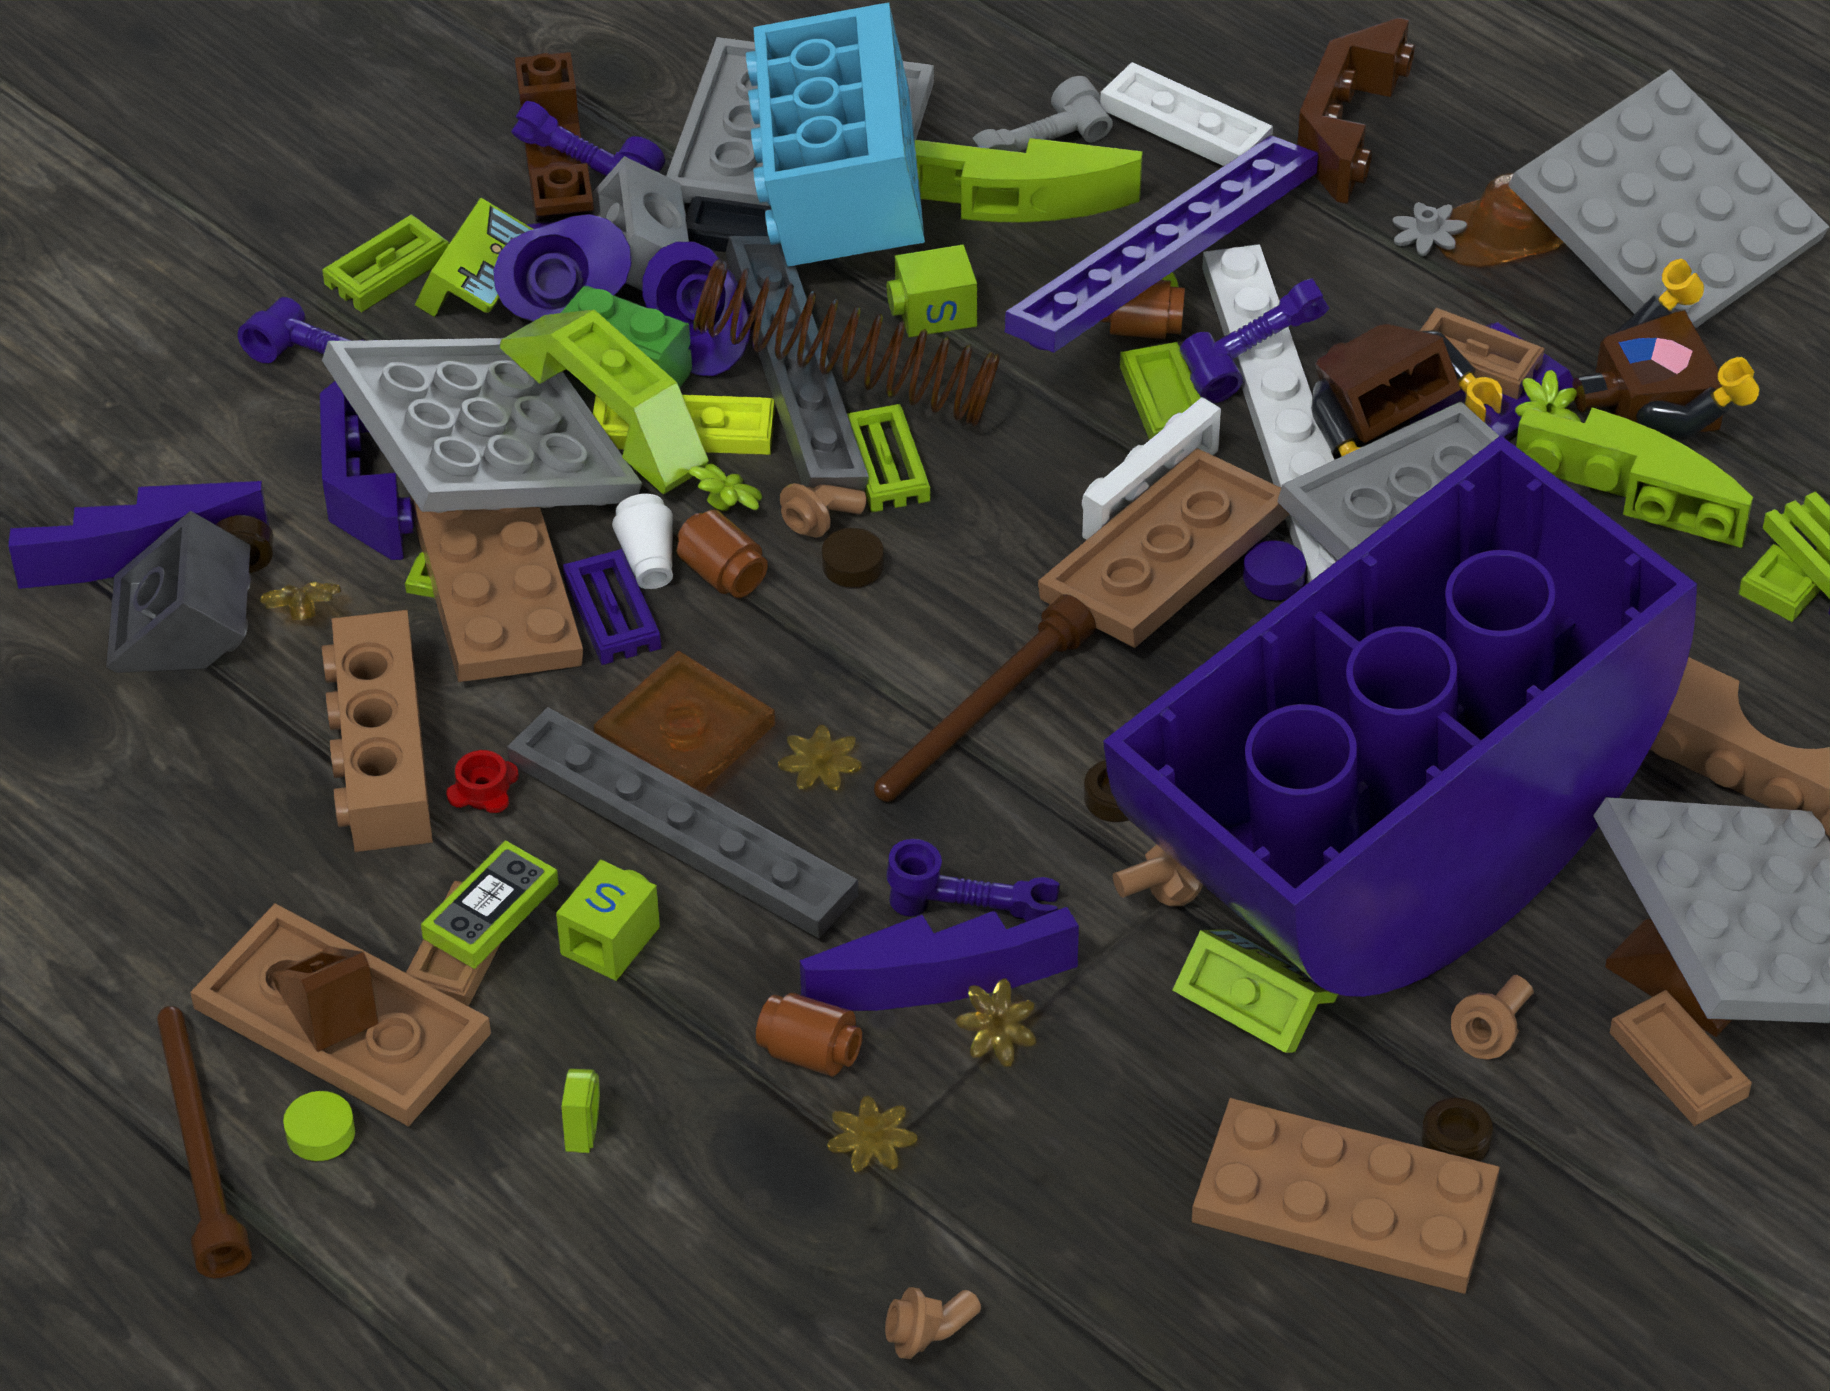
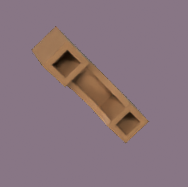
M1688 657L1677 694L1650 750L1662 758L1679 763L1710 778L1718 785L1731 788L1772 809L1812 811L1814 816L1822 823L1825 834L1830 837V747L1820 749L1796 748L1778 743L1766 737L1749 723L1741 710L1738 699L1739 680Z

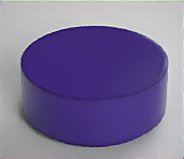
M1265 541L1256 544L1247 552L1244 559L1243 580L1246 587L1254 595L1267 600H1284L1291 597L1304 586L1306 560L1303 553L1294 545L1283 541Z

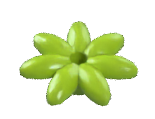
M1548 370L1544 374L1542 386L1532 378L1523 379L1522 386L1531 401L1522 403L1515 408L1518 416L1522 417L1526 407L1581 422L1576 413L1565 409L1576 398V389L1567 388L1558 392V379L1553 370Z
M707 464L705 468L698 466L690 468L689 473L701 480L698 487L710 492L707 501L713 507L722 511H728L730 506H734L739 501L753 510H758V501L762 499V494L755 487L742 484L743 478L741 475L730 474L726 477L725 473L714 464Z

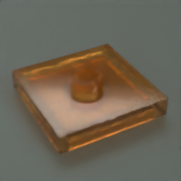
M677 651L594 724V733L702 792L775 726V710L690 657Z

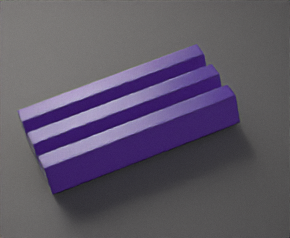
M622 549L563 565L564 580L601 665L614 662L613 653L622 651L626 659L637 656V647L647 645L649 652L661 649L660 632ZM604 569H613L639 628L629 630L603 572ZM582 575H589L615 635L608 636Z

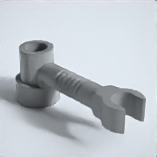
M1074 76L1062 82L1051 97V104L1058 114L1010 131L1007 129L997 131L994 129L983 130L976 134L973 140L980 148L1019 152L1027 149L1029 138L1051 140L1078 131L1086 142L1092 143L1101 140L1110 132L1113 121L1100 105V94L1089 79L1085 76Z

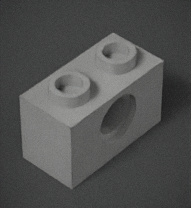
M624 156L592 192L593 212L595 216L608 219L622 230L630 245L632 262L626 284L643 291L642 278L650 259L667 245L677 241L689 242L686 212L684 210L681 183Z

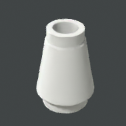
M637 494L624 499L616 508V516L612 522L613 530L636 577L638 586L644 589L661 588L673 579V513L664 505L663 500L659 496L653 494Z

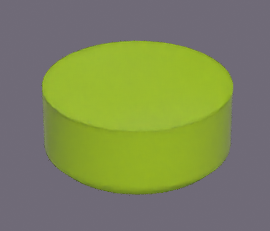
M315 1091L304 1094L294 1100L284 1114L283 1124L287 1144L293 1153L303 1159L325 1161L335 1158L346 1151L354 1139L355 1125L352 1109L349 1103L338 1094L328 1091Z

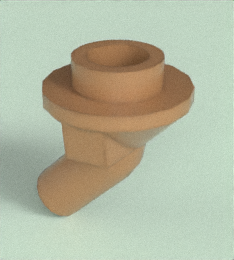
M793 483L787 485L780 493L781 514L786 524L793 531L817 538L823 536L830 528L829 510L859 515L865 508L866 494L862 490L823 484L811 488Z
M1157 844L1145 854L1147 861L1113 873L1115 888L1122 898L1150 888L1151 893L1159 902L1172 907L1184 906L1193 901L1203 887L1202 883Z
M1513 975L1496 995L1479 992L1465 997L1456 1005L1451 1016V1030L1457 1044L1464 1052L1479 1059L1489 1060L1503 1055L1512 1047L1519 1033L1514 1015L1534 993L1532 986L1522 977Z
M909 1287L904 1292L901 1300L894 1299L889 1306L885 1324L886 1339L888 1342L895 1344V1350L899 1358L911 1359L918 1352H923L932 1341H942L953 1335L980 1313L981 1304L976 1295L971 1291L962 1290L942 1306L941 1300L925 1297L920 1288Z

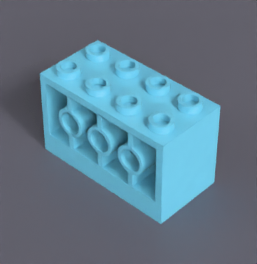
M889 2L754 27L755 51L746 52V62L751 85L758 86V89L748 90L753 122L755 125L760 124V127L751 129L754 155L757 163H763L762 167L753 169L754 181L759 202H768L772 209L765 211L771 245H782L787 267L924 243L925 237L910 91Z

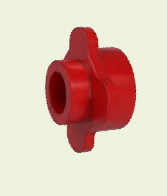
M489 750L470 752L460 758L456 764V782L448 787L446 791L447 800L452 806L457 808L470 805L476 809H485L489 813L501 812L509 805L507 793L510 785L519 778L518 768L512 762L505 761L495 752Z

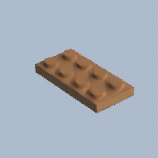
M1196 448L1039 579L1040 600L1051 605L1063 594L1074 596L1090 610L1095 619L1097 629L1136 648L1290 515L1277 502L1281 487Z
M410 495L415 528L422 552L424 553L428 575L431 579L433 593L458 682L582 666L583 647L540 507L502 508L499 510H455L443 513L422 512Z
M276 903L190 992L195 1010L408 1127L491 1035L489 1017ZM330 947L362 951L370 967L379 1024L317 1052L275 987L270 974Z
M1230 1098L1193 1204L1192 1223L1465 1294L1496 1190L1500 1167Z

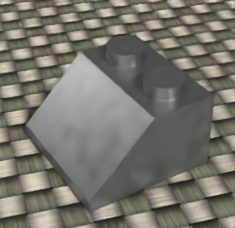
M190 511L114 575L106 667L116 673L205 669L226 651L231 652L235 650L243 641L248 630L246 607L247 591L251 583V575L249 574L250 544Z

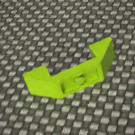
M596 310L544 315L501 339L500 349L539 384L567 369L629 424L622 458L663 495L694 477L689 473L691 467L705 468L708 464V457L678 383Z

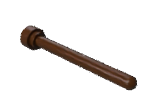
M1068 594L1059 596L1042 612V621L1038 625L1039 633L875 782L874 793L876 797L884 802L894 800L1055 651L1064 652L1067 649H1077L1096 630V622L1090 610L1074 596Z
M167 1006L159 1012L157 1023L200 1216L196 1232L191 1238L195 1266L200 1274L209 1278L232 1276L244 1270L251 1262L252 1252L246 1228L241 1223L237 1222L233 1216L228 1215L184 1014L178 1007Z

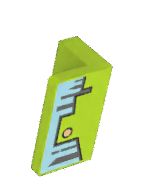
M480 198L431 270L415 306L435 317L450 293H453L485 313L491 312L499 299L494 286L493 273L498 255L511 239L529 230H533V228Z
M1227 929L1200 930L1172 991L1285 1053L1296 1052L1317 1005L1334 1003L1338 994L1329 992L1316 984L1294 964Z

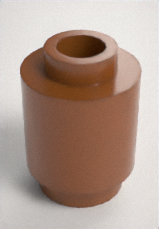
M1160 280L1100 322L1111 323L1110 335L1166 339V333L1181 335L1185 288L1170 286L1171 280Z
M709 510L704 513L694 514L682 525L678 533V557L719 593L727 594L729 592L735 598H742L751 593L761 583L768 569V561L762 556L761 546L720 511Z
M789 993L785 997L774 994L768 998L759 1015L756 1027V1042L758 1046L768 1049L772 1058L829 1076H835L843 1066L850 1067L856 1060L862 1043V1030L856 1027V1017L851 1010L796 993Z

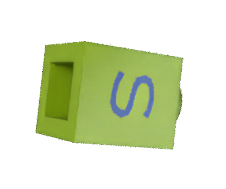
M964 244L895 255V280L887 281V298L892 316H902L908 338L919 336L920 332L924 329L927 330L928 335L977 327V282Z
M600 859L556 912L561 955L617 981L660 928L657 885L649 882L636 871L623 870Z

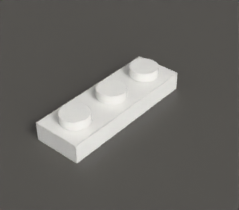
M1133 62L1101 91L1100 105L1107 113L1222 166L1227 165L1273 134L1272 125Z
M1203 397L1200 398L1185 412L1173 415L1163 430L1146 444L1133 448L1124 462L1107 476L1094 480L1085 491L1082 499V537L1086 540L1089 539L1196 448L1211 455L1217 453L1221 408Z

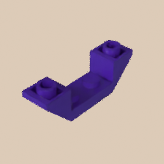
M334 381L320 392L322 482L328 521L390 560L404 559L403 534L414 533L411 497H399L396 473L362 475L360 457L351 458V451H362L361 433L369 431L336 381Z

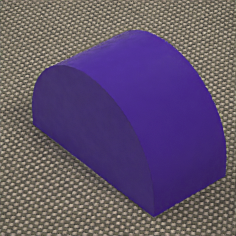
M1500 435L1103 740L1111 792L1119 809L1137 828L1325 990L1342 996L1364 997L1383 994L1405 987L1451 964L1500 929L1553 880L1598 828L1599 825L1593 815L1605 798H1620L1654 743L1677 694L1693 640L1697 583Z

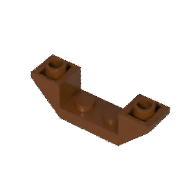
M1396 18L1330 40L1300 109L1297 145L1319 153L1317 173L1314 175L1336 202L1348 204L1356 182L1363 184L1366 182L1372 161V150L1364 149L1366 125L1342 120L1343 105L1341 103H1350L1355 90L1391 97L1399 76H1409L1415 54V44L1407 43L1409 20Z
M571 52L542 53L535 56L515 58L520 109L525 101L535 102L542 106L550 116L556 118L559 126L581 138ZM524 142L535 221L592 215L594 204L588 164H582L581 161H576V158L573 159L571 156H567L566 153L563 154L550 146L541 147L537 144Z

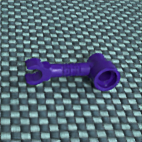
M525 101L515 116L518 122L511 132L516 138L528 144H537L541 147L550 146L563 154L566 153L567 156H571L573 159L576 158V161H581L582 164L587 163L591 169L604 176H607L624 156L660 173L665 165V156L661 149L652 141L643 137H629L619 152L613 155L559 126L557 119L550 116L542 106L535 102Z
M1313 278L1295 285L1287 295L1280 299L1279 305L1265 312L1263 316H1259L1253 322H1248V325H1243V328H1238V331H1233L1216 342L1210 333L1199 332L1190 336L1182 343L1180 353L1192 372L1190 380L1201 398L1203 397L1215 404L1231 397L1243 383V376L1233 361L1234 358L1290 325L1299 326L1304 322L1314 321L1330 309Z
M288 297L279 298L266 311L254 313L238 330V340L243 350L251 358L261 363L273 362L282 352L294 344L324 355L328 341H352L305 323L303 309L296 301Z
M920 839L900 841L893 846L889 853L886 872L887 881L891 886L889 902L891 907L901 915L916 916L923 913L928 907L929 900L947 903L957 902L958 904L963 903L964 905L970 904L971 906L976 905L977 907L983 906L984 908L989 907L991 909L1010 911L1014 917L1024 918L1026 922L1058 910L1057 906L1036 902V900L1057 901L1060 884L1053 879L1038 877L1029 882L1017 881L1014 885L996 882L991 884L989 881L984 883V881L978 882L977 880L971 881V879L965 880L964 878L958 879V877L940 875L942 859L939 851L929 842Z

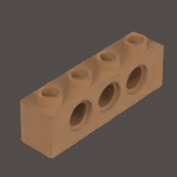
M408 610L332 618L334 644L322 645V656L326 683L337 682L338 691L326 692L330 730L341 729L342 739L330 740L334 778L345 777L346 787L334 789L338 827L351 826L355 852L433 843Z

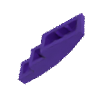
M262 481L138 487L137 505L74 507L73 525L10 528L8 547L18 589L85 583L113 578L114 575L190 511L215 525L227 517L245 515L258 518L269 526Z
M1067 907L1009 929L1005 928L994 910L933 933L924 916L919 915L800 960L801 995L851 1011H878L947 1003L1015 988L1077 968L1079 925Z

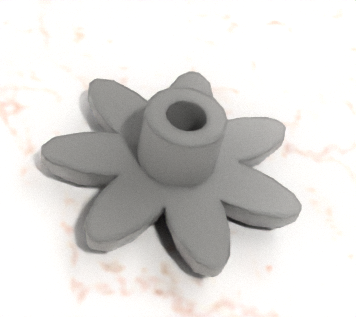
M1418 202L1414 205L1415 218L1396 216L1392 219L1394 226L1402 230L1401 233L1395 236L1394 244L1408 246L1416 243L1417 253L1420 256H1426L1430 252L1433 242L1442 249L1452 250L1456 246V241L1451 235L1464 232L1467 228V223L1460 220H1449L1453 212L1452 205L1448 204L1436 209Z

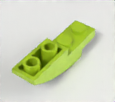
M1029 138L1026 153L915 140L920 198L961 204L962 220L986 222L1056 221L1112 211L1137 203L1140 200L1143 151Z
M1526 407L1519 422L1516 447L1558 479L1626 497L1623 515L1742 548L1746 537L1753 496L1734 478L1707 458L1654 429L1596 408H1591L1586 422L1582 423Z

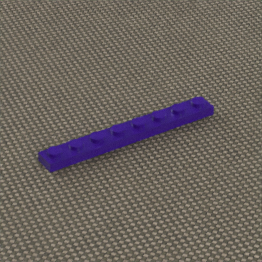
M1270 135L1007 310L1005 333L1027 341L1036 349L1055 353L1316 174L1319 153Z

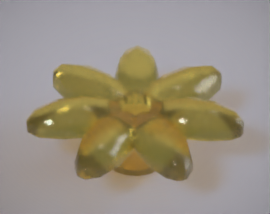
M312 581L302 586L301 589L297 586L286 585L281 590H272L264 593L260 597V603H266V609L289 604L291 619L303 620L316 616L314 602L333 600L332 595L342 591L341 587L337 584H322Z
M819 725L813 737L809 740L796 735L788 736L787 743L796 754L784 757L778 762V767L783 771H800L797 778L799 789L809 788L820 775V778L829 789L838 790L841 785L838 772L854 773L862 768V763L859 760L846 755L855 747L856 738L847 736L832 742L829 730L824 725Z
M1005 978L997 982L992 998L979 986H970L968 988V995L977 1012L961 1014L956 1018L955 1022L960 1028L978 1032L970 1049V1054L973 1058L981 1057L993 1046L1000 1063L1004 1067L1011 1066L1014 1060L1012 1042L1027 1047L1036 1043L1035 1035L1018 1023L1030 1015L1035 1005L1029 1000L1018 1001L1010 1005L1011 985Z
M865 1096L860 1103L859 1117L843 1111L833 1112V1122L845 1133L829 1140L827 1148L833 1153L853 1151L851 1167L854 1172H862L869 1164L873 1153L882 1165L888 1169H896L898 1157L893 1147L903 1148L912 1146L917 1142V1135L909 1130L896 1128L906 1115L904 1106H895L881 1114L874 1099L870 1096Z

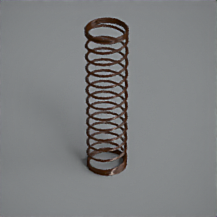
M719 258L714 262L697 306L693 323L695 332L700 331L703 334L708 329L709 335L712 338L716 337L726 325L733 311L730 339L733 345H737L744 339L756 317L752 342L754 351L758 353L765 348L779 322L775 342V356L778 360L783 359L792 348L801 330L797 352V363L800 368L805 367L810 362L824 335L819 363L820 372L823 376L831 371L847 340L842 365V379L845 383L854 377L870 346L865 369L864 386L869 391L876 385L892 354L886 386V393L889 398L894 397L898 393L915 359L909 389V402L912 406L921 399L939 362L931 399L933 413H937L944 405L961 370L953 416L956 421L960 420L969 407L966 417L967 425L972 423L974 427L978 424L1000 360L999 354L994 355L993 351L987 354L971 390L960 409L972 353L971 344L965 346L951 378L937 403L950 343L948 336L943 338L925 379L914 397L927 339V330L924 329L920 332L905 367L892 390L905 323L902 321L898 324L885 355L870 382L874 354L883 320L882 314L876 316L859 356L847 376L851 349L861 311L859 306L854 308L840 342L825 368L829 340L838 307L837 298L832 300L820 330L803 360L807 330L816 298L815 291L810 292L794 331L781 353L782 336L794 289L793 284L791 283L787 286L775 317L764 339L758 346L759 331L772 280L771 277L765 278L749 318L736 339L739 311L749 270L748 268L743 270L730 304L714 331L715 312L728 270L726 261L721 262Z

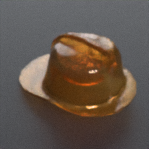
M1514 173L1498 175L1488 183L1479 200L1462 204L1453 209L1449 220H1460L1467 223V228L1464 232L1451 235L1456 241L1455 248L1446 250L1438 245L1436 246L1446 258L1461 265L1484 267L1557 250L1564 242L1508 186Z

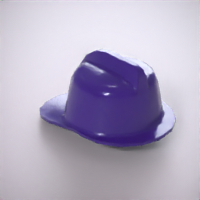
M591 214L569 217L529 230L511 239L500 251L493 270L495 290L506 308L517 317L530 321H535L544 315L561 313L583 286L606 290L615 296L626 283L632 265L630 245L622 230L611 221Z
M677 241L661 248L648 262L642 278L643 299L647 308L657 309L664 316H670L689 324L690 345L688 349L691 350V373L698 376H716L730 370L741 359L750 340V329L739 344L733 345L730 339L732 311L726 325L716 337L712 338L708 333V329L703 334L700 331L695 332L693 323L700 296L714 262L719 258L710 248L699 243ZM729 269L727 270L725 283L715 312L714 331L721 322L738 285L735 276ZM743 298L737 322L736 339L749 318Z

